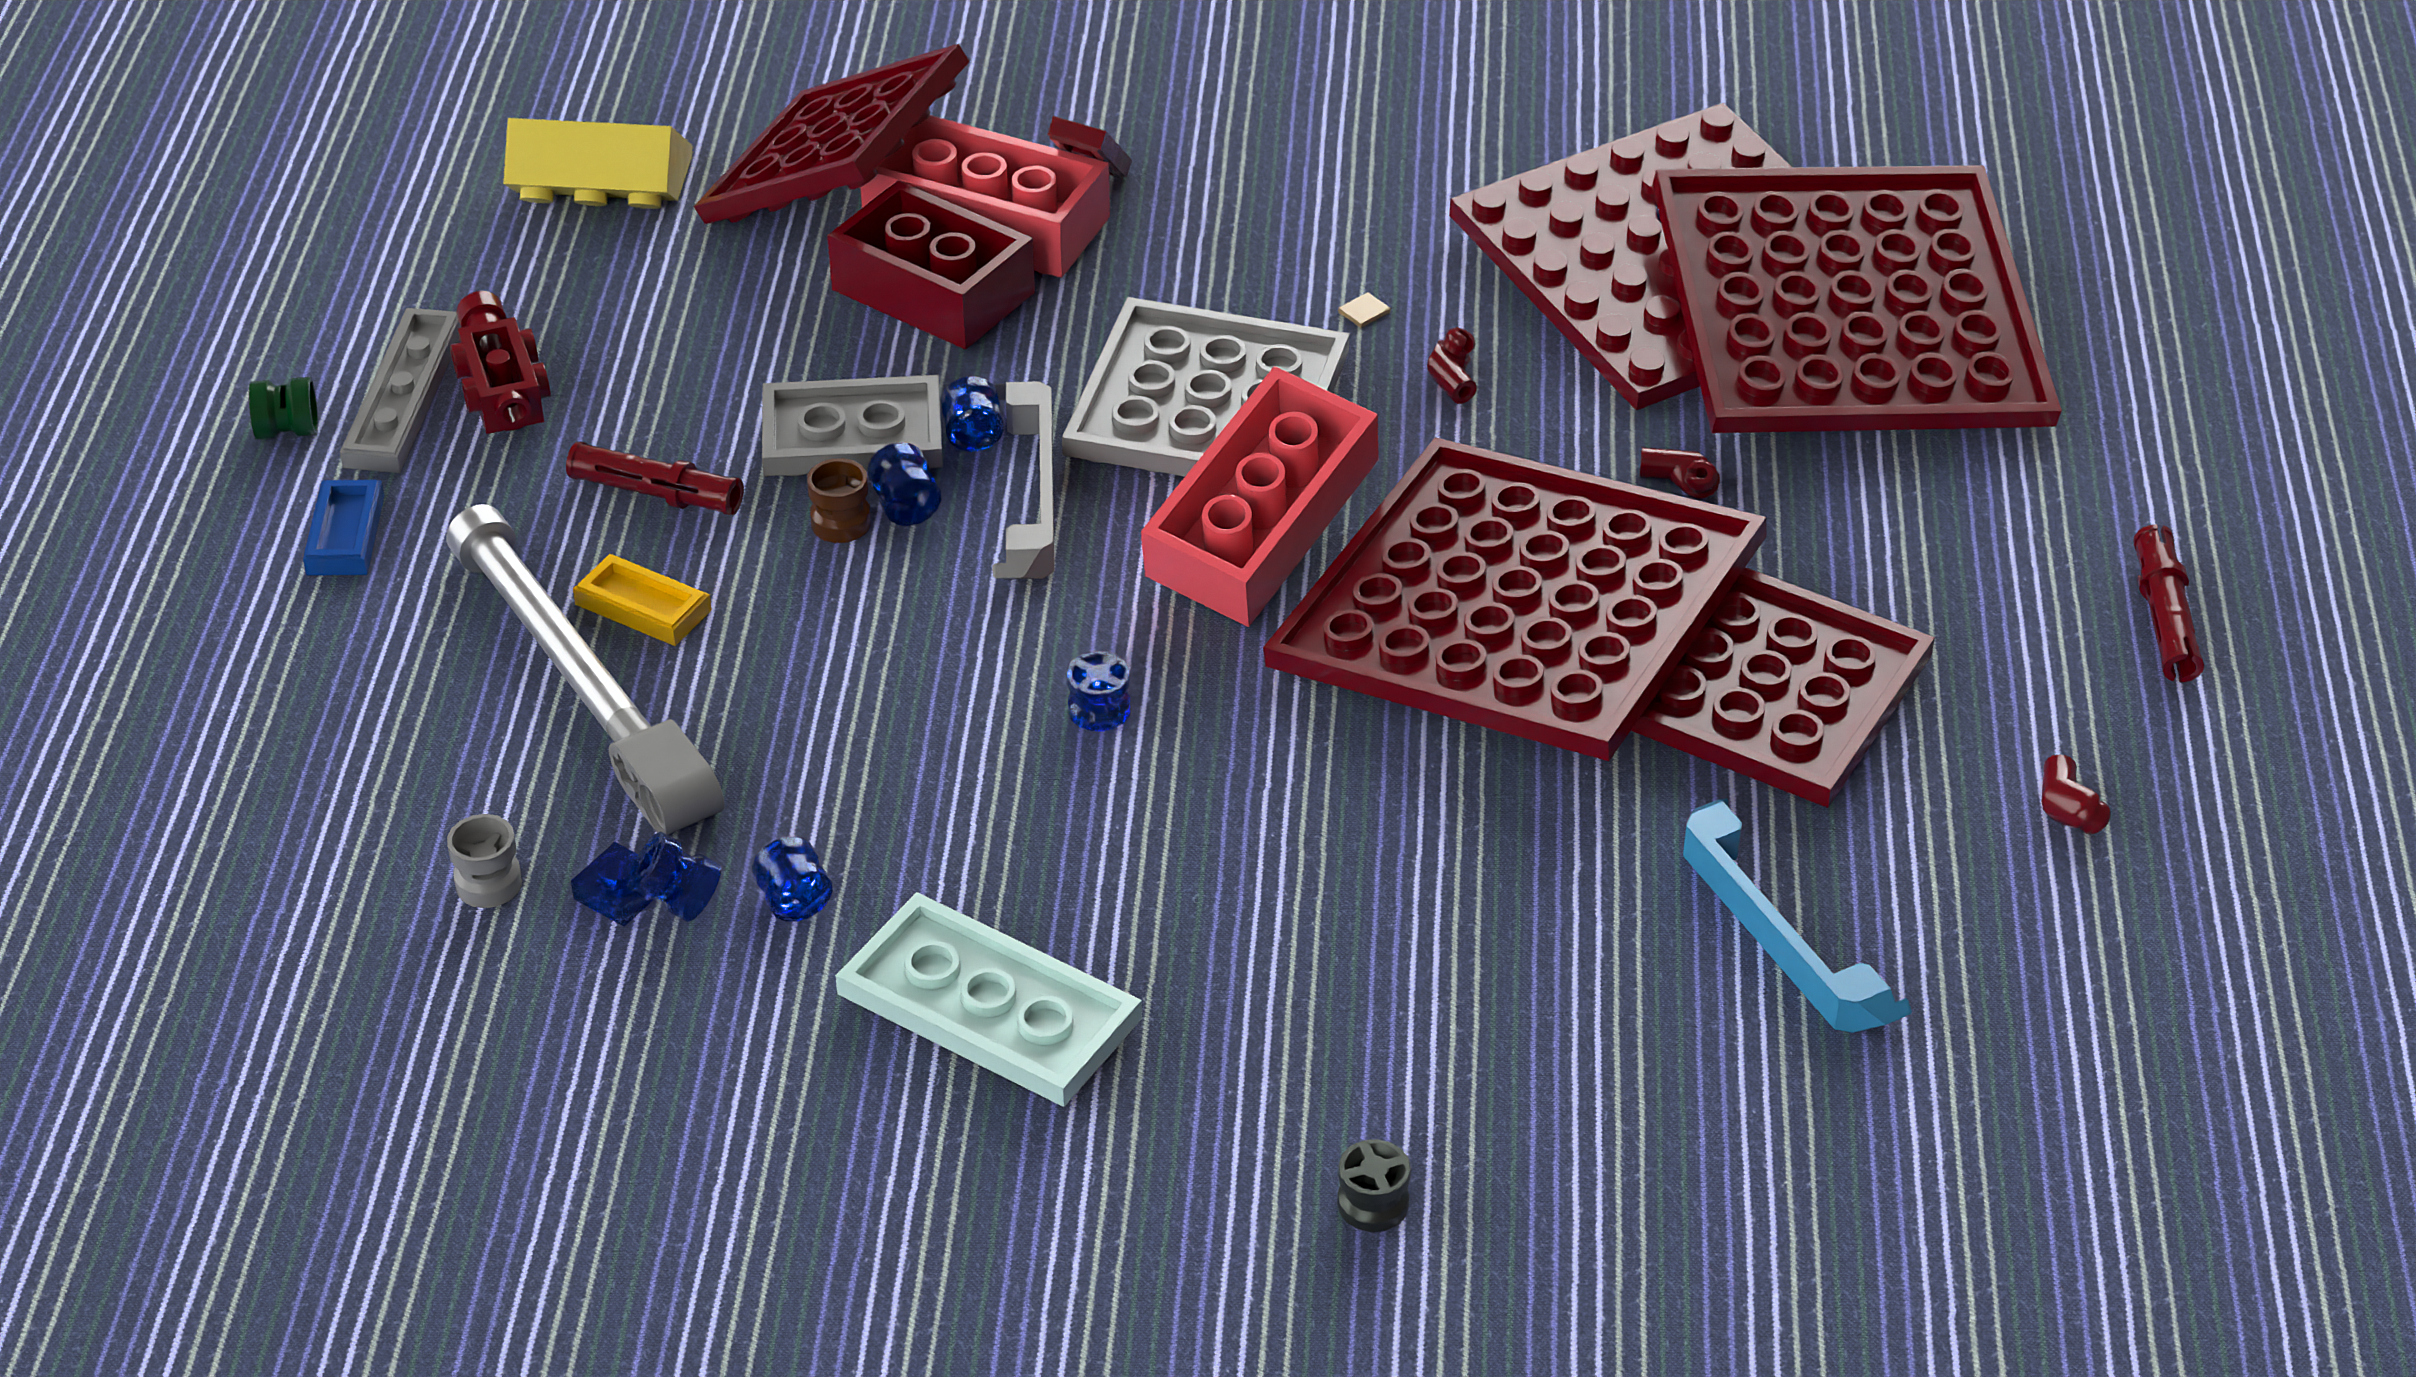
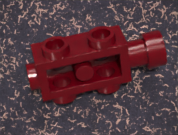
M476 291L466 295L457 306V317L461 328H458L460 343L450 344V351L457 379L463 378L461 379L468 413H480L486 434L513 431L524 426L543 423L544 416L541 398L551 397L544 363H537L539 362L538 352L532 329L519 330L516 318L506 317L501 300L494 293Z

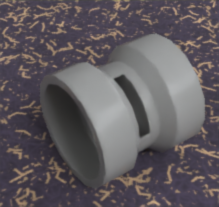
M491 814L472 815L454 825L447 836V846L450 861L455 866L453 874L457 895L468 905L479 908L497 907L509 902L518 894L522 886L520 864L515 857L517 851L513 827L507 820Z

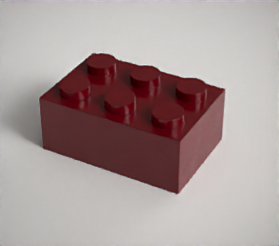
M899 180L827 235L831 287L833 291L965 350L1035 293L1032 237Z

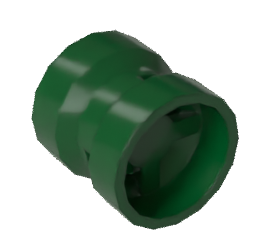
M311 377L292 378L286 385H274L269 380L250 381L249 410L252 430L256 440L275 439L280 432L289 431L294 432L299 437L317 435L318 409L315 387Z

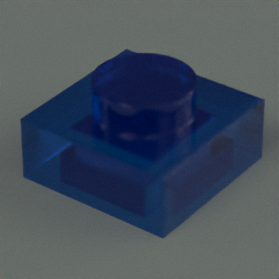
M614 842L571 880L574 900L625 927L668 888L664 867Z

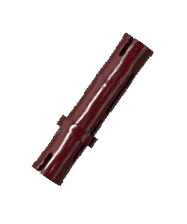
M575 442L570 448L566 460V472L569 478L583 479L626 491L664 498L668 506L680 509L693 505L723 512V514L731 516L735 515L739 510L744 495V485L740 478H730L697 470L694 463L683 460L670 464L629 453L591 446L585 442Z
M2152 524L2138 530L2134 535L2133 544L2141 567V576L2138 575L2137 582L2141 595L2148 600L2153 626L2162 658L2164 676L2168 680L2174 681L2176 677L2175 663L2179 682H2188L2199 677L2205 666L2197 643L2190 607L2185 593V586L2189 585L2188 574L2185 566L2178 561L2172 531L2167 526H2162L2160 530L2162 543L2158 533V525Z

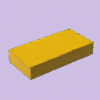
M609 554L573 588L575 605L673 646H676L712 611L710 594L613 554Z

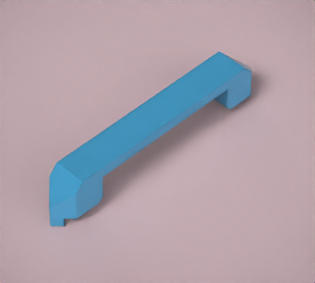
M1727 798L1718 799L1692 811L1686 825L1683 857L1834 1030L1851 1033L1887 1025L1911 1014L1912 1009L1908 999L1904 998L1895 1002L1891 988L1870 965L1858 963L1833 974L1739 868L1734 860H1737L1742 822L1729 809V800Z

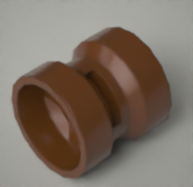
M845 458L828 459L812 467L807 475L808 497L813 503L810 507L811 529L815 535L824 541L832 543H847L865 535L871 526L870 505L865 499L868 495V479L864 467L854 460Z

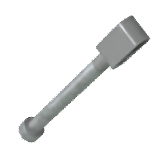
M476 505L458 514L451 522L447 531L446 540L448 547L467 570L485 573L614 741L609 745V756L617 779L654 830L664 837L722 812L725 806L723 793L710 765L672 719L651 727L515 553L516 536L514 530L500 512L489 505Z

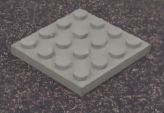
M1127 297L1062 436L1063 456L1086 459L1092 462H1104L1144 469L1149 472L1186 476L1274 366L1333 393L1349 353L1350 333Z

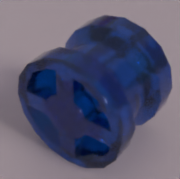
M976 376L962 377L951 382L944 389L941 396L942 414L945 417L946 436L952 445L960 450L973 452L987 449L1000 440L1004 432V420L1000 411L998 391L991 382Z
M1103 651L1084 653L1073 659L1067 668L1066 675L1067 686L1070 691L1067 704L1071 721L1089 731H1107L1125 723L1130 716L1131 697L1127 691L1130 686V669L1127 662L1116 654Z
M784 837L774 840L763 847L752 864L753 877L760 889L765 892L766 903L770 911L777 919L785 922H798L812 917L825 907L833 893L832 881L823 867L819 866L818 855L814 847L808 840L801 837Z

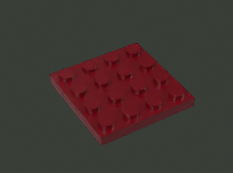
M958 43L802 90L693 207L704 224L726 218L730 223H734L746 218L755 210L767 208L769 212H774L784 208L798 198L807 197L809 201H814L827 195L834 188L847 185L850 190L864 186L878 174L877 165L904 145L905 141L902 137L909 129L919 125L930 116L929 107L933 102L949 93L956 86L954 79L970 61Z
M1745 567L1631 731L1828 808L1931 658L1935 637Z

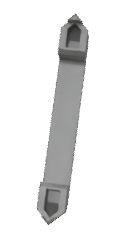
M1040 381L995 384L993 386L994 398L996 400H1006L1007 431L1012 435L1039 434L1040 524H1012L1006 528V563H995L992 565V573L995 579H1043L1055 571L1052 389Z

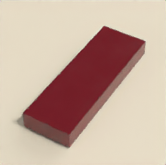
M1056 116L1052 117L1047 135L1060 150L1109 162V176L1122 180L1127 178L1132 159L1107 131Z

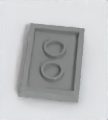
M939 375L763 383L762 465L764 476H800L808 474L811 468L818 463L835 458L854 460L861 464L866 471L919 470L922 468L943 467Z

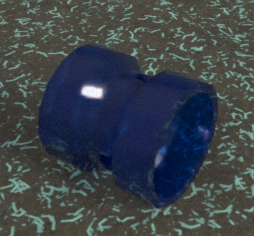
M897 442L886 445L873 455L867 467L868 478L873 489L879 495V501L885 515L891 522L902 526L920 524L929 519L938 510L942 501L941 490L935 478L929 472V465L919 447L911 443Z
M660 831L648 840L638 854L629 873L627 886L629 890L647 900L659 898L666 903L668 912L686 922H690L703 911L712 898L720 880L721 865L702 854L694 856L687 854L683 851L680 841Z

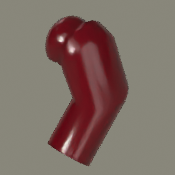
M1459 327L1449 329L1445 339L1437 342L1428 358L1427 369L1432 379L1453 402L1464 404L1472 399L1477 390V384L1465 371L1471 360L1469 353L1475 348V339L1473 335Z
M1642 447L1639 477L1670 479L1689 497L1696 499L1707 498L1718 489L1720 484L1719 473L1715 466L1700 452Z
M2060 754L2052 755L2045 761L2043 769L2041 800L2043 810L2051 819L2071 828L2080 827L2086 834L2101 832L2110 820V807L2099 799V794L2076 783L2077 765L2072 758Z

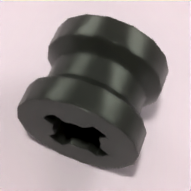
M1378 1139L1362 1140L1349 1146L1341 1155L1338 1164L1340 1186L1337 1193V1204L1340 1215L1346 1223L1358 1230L1368 1232L1387 1231L1398 1226L1406 1217L1409 1208L1408 1185L1411 1178V1166L1408 1156L1393 1143Z

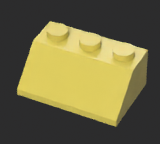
M508 118L503 184L516 193H520V200L526 202L552 203L553 195L574 196V203L606 206L607 197L628 198V205L632 207L659 209L661 208L662 200L678 201L692 158L693 145L672 126Z

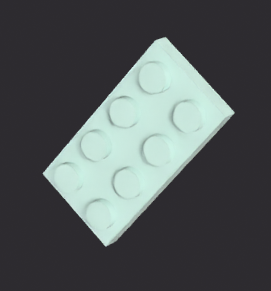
M918 892L835 975L838 995L1062 1107L1066 1106L1142 1019V1000Z

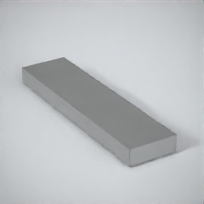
M406 308L340 450L343 468L401 473L452 358L450 344L459 342L458 328H461L457 312Z

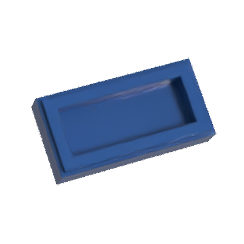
M382 480L321 481L303 556L306 576L368 574L385 497Z

